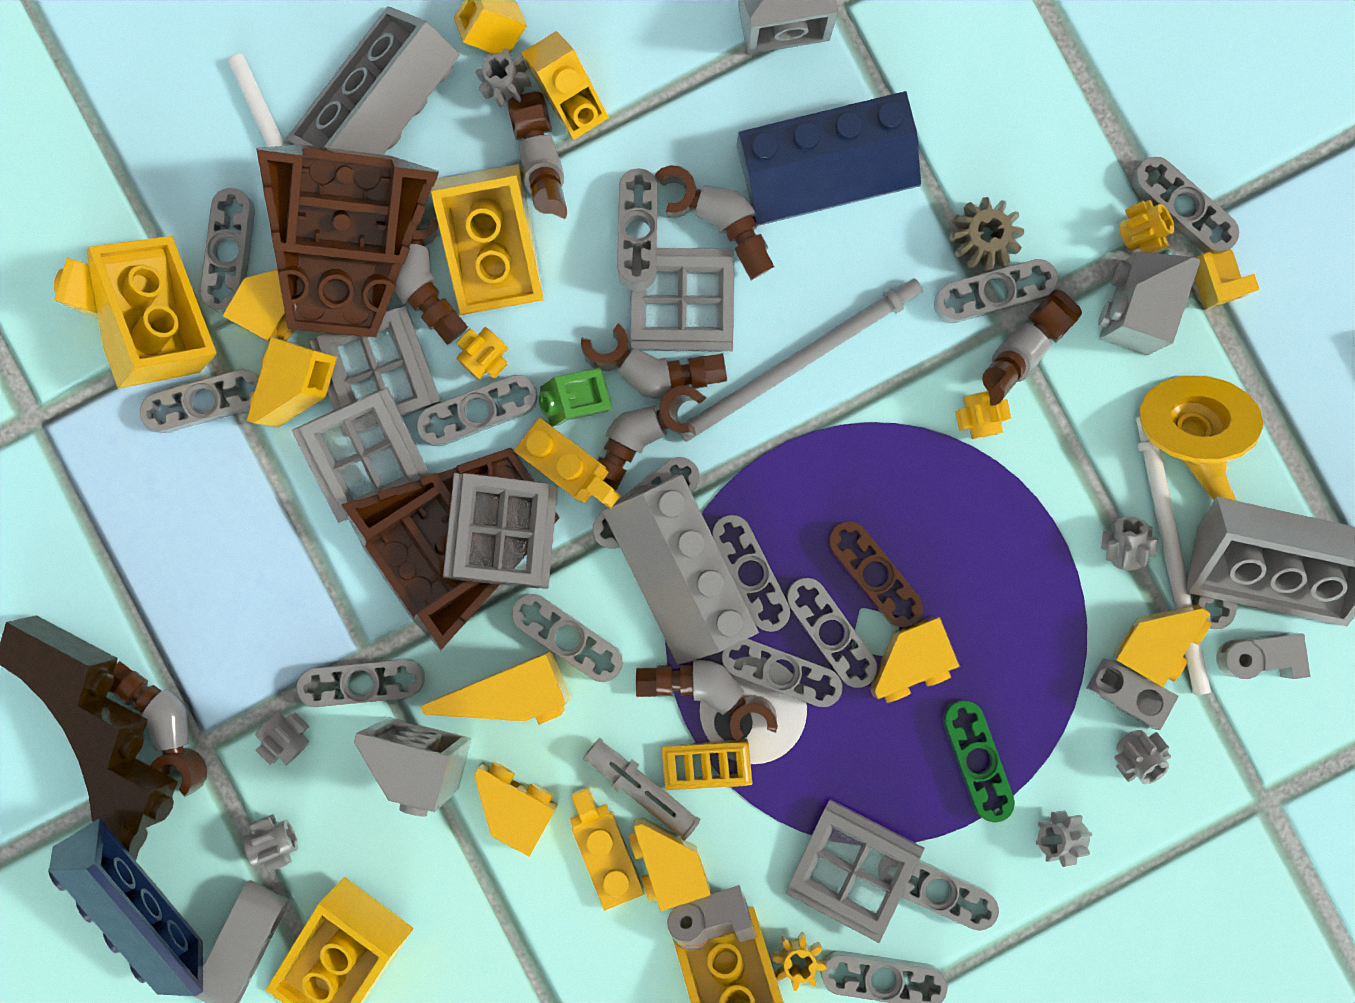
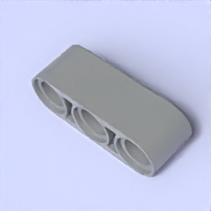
M252 880L246 883L203 966V992L195 996V998L205 1003H239L284 915L289 903L288 898Z

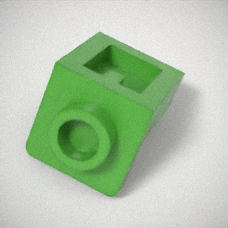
M601 368L556 376L540 386V408L544 416L548 417L549 424L552 427L559 426L568 420L605 413L612 409Z

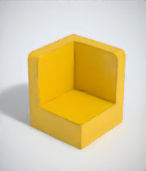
M464 0L454 16V21L463 43L491 54L502 53L504 49H507L510 53L527 27L518 3L514 0Z
M1231 249L1220 254L1207 252L1196 257L1201 261L1195 276V282L1205 310L1244 298L1260 290L1255 273L1241 277Z

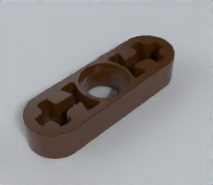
M852 521L842 522L833 527L828 536V547L831 553L887 622L903 628L916 624L923 614L921 598L868 532L860 524ZM841 530H844L847 534L854 531L859 537L855 540V545L862 553L868 547L873 551V555L863 558L855 569L850 564V561L856 559L857 556L849 548L841 551L837 546L842 540L839 535ZM871 562H879L887 570V579L879 587L868 585L863 578L864 568ZM895 580L900 585V588L893 590L900 600L911 599L913 603L908 608L912 614L909 618L902 615L895 618L892 612L895 610L896 605L891 598L886 596L881 602L877 597L878 594L889 590Z

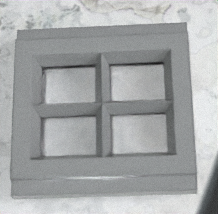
M657 248L656 279L654 283L643 291H631V350L638 348L642 351L733 352L734 249ZM633 251V267L631 271L632 276L637 277L641 276V271L643 270L641 266V252Z
M406 305L386 311L376 337L325 333L309 340L312 349L337 356L327 391L334 410L385 387H388L402 417L441 403ZM372 411L350 420L356 433L379 426ZM343 424L339 425L343 437H347L348 434Z
M388 387L375 391L292 429V433L338 523L348 520L341 504L353 500L358 501L376 495L377 492L392 487L397 488L430 475Z
M454 473L443 578L548 589L558 486L550 485L549 483Z
M830 799L788 885L786 894L880 943L925 848Z

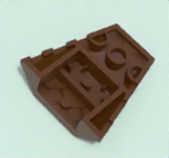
M288 145L256 148L287 328L376 337L396 287L395 282L402 264L406 261L410 250V243L417 225L420 224L426 208L425 204L432 187L435 185L439 171L389 155L326 147Z
M512 448L457 465L456 468L438 474L433 473L421 477L417 481L397 488L392 487L377 492L376 495L358 501L353 500L341 504L364 551L411 619L440 651L500 585L443 578L454 473H467L535 482ZM476 492L473 524L497 526L500 494ZM508 497L507 528L529 530L532 498ZM555 511V522H554V524H555V523L558 521V519L560 518V517L558 516V514L556 513V511ZM472 532L470 565L493 567L496 535ZM505 536L502 568L514 569L527 555L528 538Z

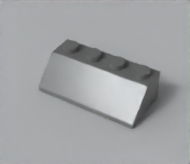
M387 6L285 139L292 145H310L384 155L388 149H391L398 143L402 130L412 117L424 109L428 96L438 83L444 81L450 75L453 64L460 54L426 20Z
M683 474L673 475L616 503L611 509L606 508L602 510L677 665L719 653L759 633Z
M1216 497L1197 527L1186 586L1187 592L1348 627L1355 617V527Z
M388 717L357 732L354 744L387 800L399 803V810L401 812L425 817L428 811L436 812L459 789L472 738Z

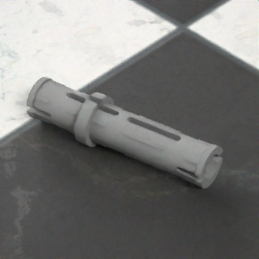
M600 737L583 757L584 761L589 762L601 774L613 782L611 787L618 792L620 789L651 815L655 816L669 829L679 835L683 841L698 826L701 820L699 817L693 815L670 796L669 793L638 770L639 764L633 759L628 762L604 743ZM612 762L621 771H623L626 775L632 778L636 783H638V787H635L631 782H629L626 778H624L621 774L614 770L609 765V763ZM648 791L657 800H659L662 804L669 808L673 812V815L671 816L668 812H666L663 808L656 804L652 799L645 795V792Z

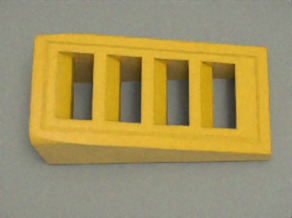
M747 738L740 739L738 742L736 740L662 746L665 790L752 785L750 752ZM727 752H736L738 774H729ZM710 753H718L720 775L712 776ZM692 754H701L703 777L694 778ZM675 755H684L686 779H677Z

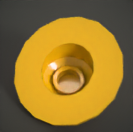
M1180 376L1162 381L1146 393L1140 406L1139 416L1142 431L1154 446L1172 457L1181 459L1213 500L1216 497H1222L1237 501L1226 475L1227 461L1242 457L1257 445L1264 425L1260 407L1246 391L1231 382L1210 376Z

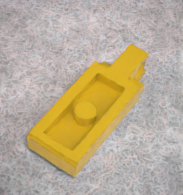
M540 417L513 450L579 502L586 503L592 495L611 509L621 497L618 492L603 481L609 473L604 465Z
M589 786L573 792L571 797L578 815L570 818L573 827L572 832L603 910H609L645 895L644 888L613 811H609L607 804L599 807L596 806Z

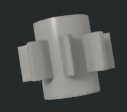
M504 49L502 53L486 54V60L483 63L482 69L475 71L482 82L479 90L484 98L489 99L494 95V99L499 107H503L505 102H508L512 97L518 102L522 101L520 95L523 93L524 87H530L532 84L525 74L528 67L523 58L518 57L513 60L507 49Z
M1123 517L1113 521L1111 531L1106 530L1102 534L1101 549L1107 550L1106 560L1111 561L1115 567L1127 571L1147 566L1148 557H1156L1158 538L1152 537L1153 527L1148 526L1145 521L1136 517Z
M278 711L255 733V736L262 743L255 751L269 765L275 763L278 759L285 765H288L310 743L303 735L310 726L296 712L289 714L285 718Z
M1142 730L1132 731L1125 735L1116 746V750L1119 752V754L1114 756L1118 763L1116 767L1127 782L1138 777L1142 784L1154 783L1162 778L1169 769V763L1166 760L1171 758L1168 752L1170 747L1158 732L1148 737Z
M1065 810L1051 812V820L1038 822L1040 830L1038 840L1035 842L1046 855V862L1060 860L1062 867L1077 865L1078 857L1090 855L1088 846L1090 837L1093 834L1082 823V815L1068 817Z
M272 814L249 825L252 833L243 837V845L247 858L254 867L264 864L267 873L292 862L289 853L298 850V842L293 827L288 820L277 823L275 815Z

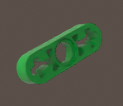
M964 699L952 701L943 711L942 723L975 812L986 821L993 823L1002 822L1012 814L1015 800L984 714L980 707L973 702ZM960 708L968 714L973 713L974 719L968 722L971 734L976 737L981 733L983 737L982 740L968 741L961 747L958 741L967 740L965 731L960 726H953L952 720L958 718L957 710ZM976 748L985 749L990 757L988 767L979 773L971 772L966 763L968 754ZM996 774L998 780L989 781L992 791L998 796H1003L1004 800L998 803L999 810L993 812L989 807H983L982 805L983 802L988 800L985 787L980 784L975 788L973 782L989 780Z

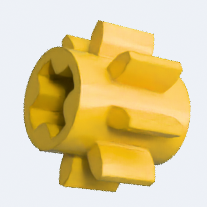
M1148 200L1146 202L1141 201L1125 209L1128 219L1120 222L1119 230L1125 245L1131 251L1140 248L1141 252L1154 253L1169 246L1165 237L1174 233V223L1169 211L1163 204L1153 207L1152 201Z
M484 327L479 334L469 328L456 342L457 346L463 350L456 357V360L478 380L486 373L495 379L508 365L502 356L509 348L487 327Z
M989 391L963 397L965 408L955 411L959 431L970 429L972 440L1004 433L1002 422L1012 419L1008 399L1002 400L997 405L990 406Z
M800 932L798 940L789 941L788 938L782 936L781 939L784 946L782 952L771 953L774 962L783 964L775 973L777 980H783L788 977L791 980L793 991H797L800 983L807 981L815 987L814 975L816 971H823L827 968L823 960L815 959V956L823 949L820 942L809 946L806 943L804 932ZM798 954L800 958H805L807 965L800 969L797 964H792L791 957Z

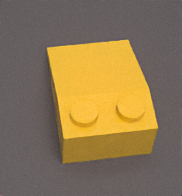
M520 164L438 178L430 192L460 315L543 301L544 295Z
M173 236L88 247L86 252L103 349L118 389L200 373L217 353Z
M549 651L436 698L420 707L424 715L521 722L535 718L538 725L563 715V712L566 711L564 705L572 697L553 652Z
M343 877L317 905L267 986L266 991L282 1003H363L414 928L346 877Z
M754 906L748 909L756 938L740 942L735 932L709 939L703 947L691 951L681 948L673 939L691 1003H784Z

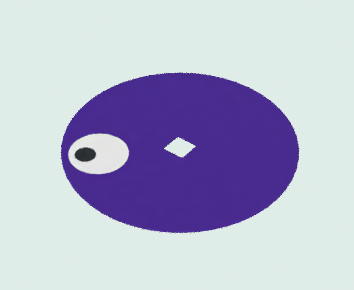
M864 422L816 430L789 440L764 453L743 468L718 492L702 513L711 534L715 524L721 518L728 515H736L743 518L749 524L785 598L789 586L794 581L801 578L815 579L822 584L854 630L859 611L862 608L878 611V609L831 553L828 547V536L832 528L839 523L852 521L860 524L921 598L923 614L918 622L930 617H940L960 666L949 671L951 678L932 686H927L925 681L909 687L911 694L889 703L886 702L885 697L880 699L873 697L870 690L872 682L865 687L854 688L841 681L842 694L839 700L829 707H817L730 674L744 690L742 697L757 695L771 702L776 710L778 724L777 731L774 733L767 730V721L761 714L753 712L742 717L740 723L744 728V736L741 739L747 738L749 743L752 785L731 787L754 807L778 822L809 835H813L830 799L914 843L937 838L964 828L982 817L975 812L942 723V715L946 706L952 701L959 699L973 702L982 710L1013 796L1034 777L1050 757L1062 737L1076 706L1087 656V617L1078 570L1069 547L1048 511L1017 476L984 452L949 435L905 424ZM730 523L723 525L725 532L719 536L723 544L730 542L736 551L735 554L728 555L731 564L743 555L755 553L751 544L743 550L738 539L740 535L744 534L740 526L733 528ZM844 530L839 532L842 539L837 545L842 551L849 548L857 556L856 559L850 561L854 569L863 558L873 555V551L869 547L864 553L857 548L855 540L859 536L855 531L848 534ZM755 561L744 562L738 570L739 579L747 586L757 585L763 578L761 565ZM871 562L864 568L863 578L868 585L879 587L887 579V570L881 563ZM895 580L889 590L878 594L877 597L882 602L886 596H889L896 605L892 614L909 618L912 614L908 608L913 603L911 599L900 600L893 590L900 588V585ZM768 583L762 590L747 593V596L751 603L755 598L759 597L763 605V611L758 613L760 620L768 619L774 624L779 621L777 613L782 608L779 603L772 605L769 602L765 593L773 592L774 590L771 584ZM800 586L797 589L799 598L795 600L798 607L807 605L814 614V616L806 618L810 626L820 615L831 612L827 604L822 610H819L813 597L817 592L814 588L806 590L803 586ZM791 610L788 622L780 630L769 632L757 627L759 633L748 638L834 671ZM836 620L825 621L819 629L820 639L827 645L837 644L843 637L842 625ZM851 639L844 649L831 655L835 661L840 655H843L850 665V668L846 671L847 676L856 675L861 679L866 675L863 667L867 662L866 659L856 660L848 650L852 648L853 640ZM665 641L667 665H672L673 670H680V665H693V661L677 665ZM741 645L739 650L731 649L729 657L735 661L734 668L741 669L742 665L747 663L757 667L753 676L762 677V665L770 653L761 651L760 660L748 654L749 647L747 645ZM722 651L696 660L712 661L723 665ZM872 654L878 669L883 656ZM784 659L775 661L769 669L771 680L780 685L791 681L794 675L792 664ZM802 666L801 680L793 691L801 693L802 684L816 691L815 698L821 699L824 693L831 695L834 687L828 684L829 676L823 675L820 681L813 680L805 676L810 668ZM673 691L683 720L695 743L735 740L731 735V715L728 712L722 715L704 701H694V696H681V691ZM962 708L957 710L958 718L952 720L953 726L962 727L967 737V740L958 741L960 747L971 740H982L981 733L975 737L969 729L968 722L974 719L973 713L968 714ZM982 748L973 749L966 759L969 770L975 773L984 771L990 762L988 752ZM727 752L729 774H738L736 752ZM710 753L711 766L720 775L718 753ZM996 774L989 780L973 782L975 788L980 784L985 787L988 800L983 802L982 805L983 807H989L992 811L996 810L998 803L1004 800L1003 796H998L992 791L989 781L998 780ZM834 828L828 838L829 841L853 845L863 844Z

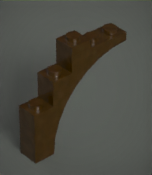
M37 615L6 622L0 641V666L20 678L44 702L57 720L78 759L89 796L92 822L101 818L136 860L139 850L145 843L148 835L146 828L162 822L170 814L174 805L172 797L177 780L136 759L144 743L143 733L148 719L106 697L114 683L113 673L118 658Z

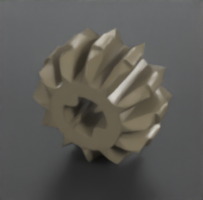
M983 197L979 208L974 203L969 202L963 208L965 215L957 214L953 219L952 223L959 230L953 231L950 234V241L963 244L954 254L959 258L968 253L971 256L967 262L968 268L973 269L981 260L984 271L990 272L994 268L995 261L1000 266L1005 267L1010 263L1009 254L1016 255L1020 252L1022 247L1015 239L1024 235V228L1012 226L1019 218V212H1012L1008 216L1003 213L1007 205L1006 201L1001 200L992 209L989 197ZM985 227L993 231L990 235L993 238L989 242L981 239V236L984 234L981 231Z

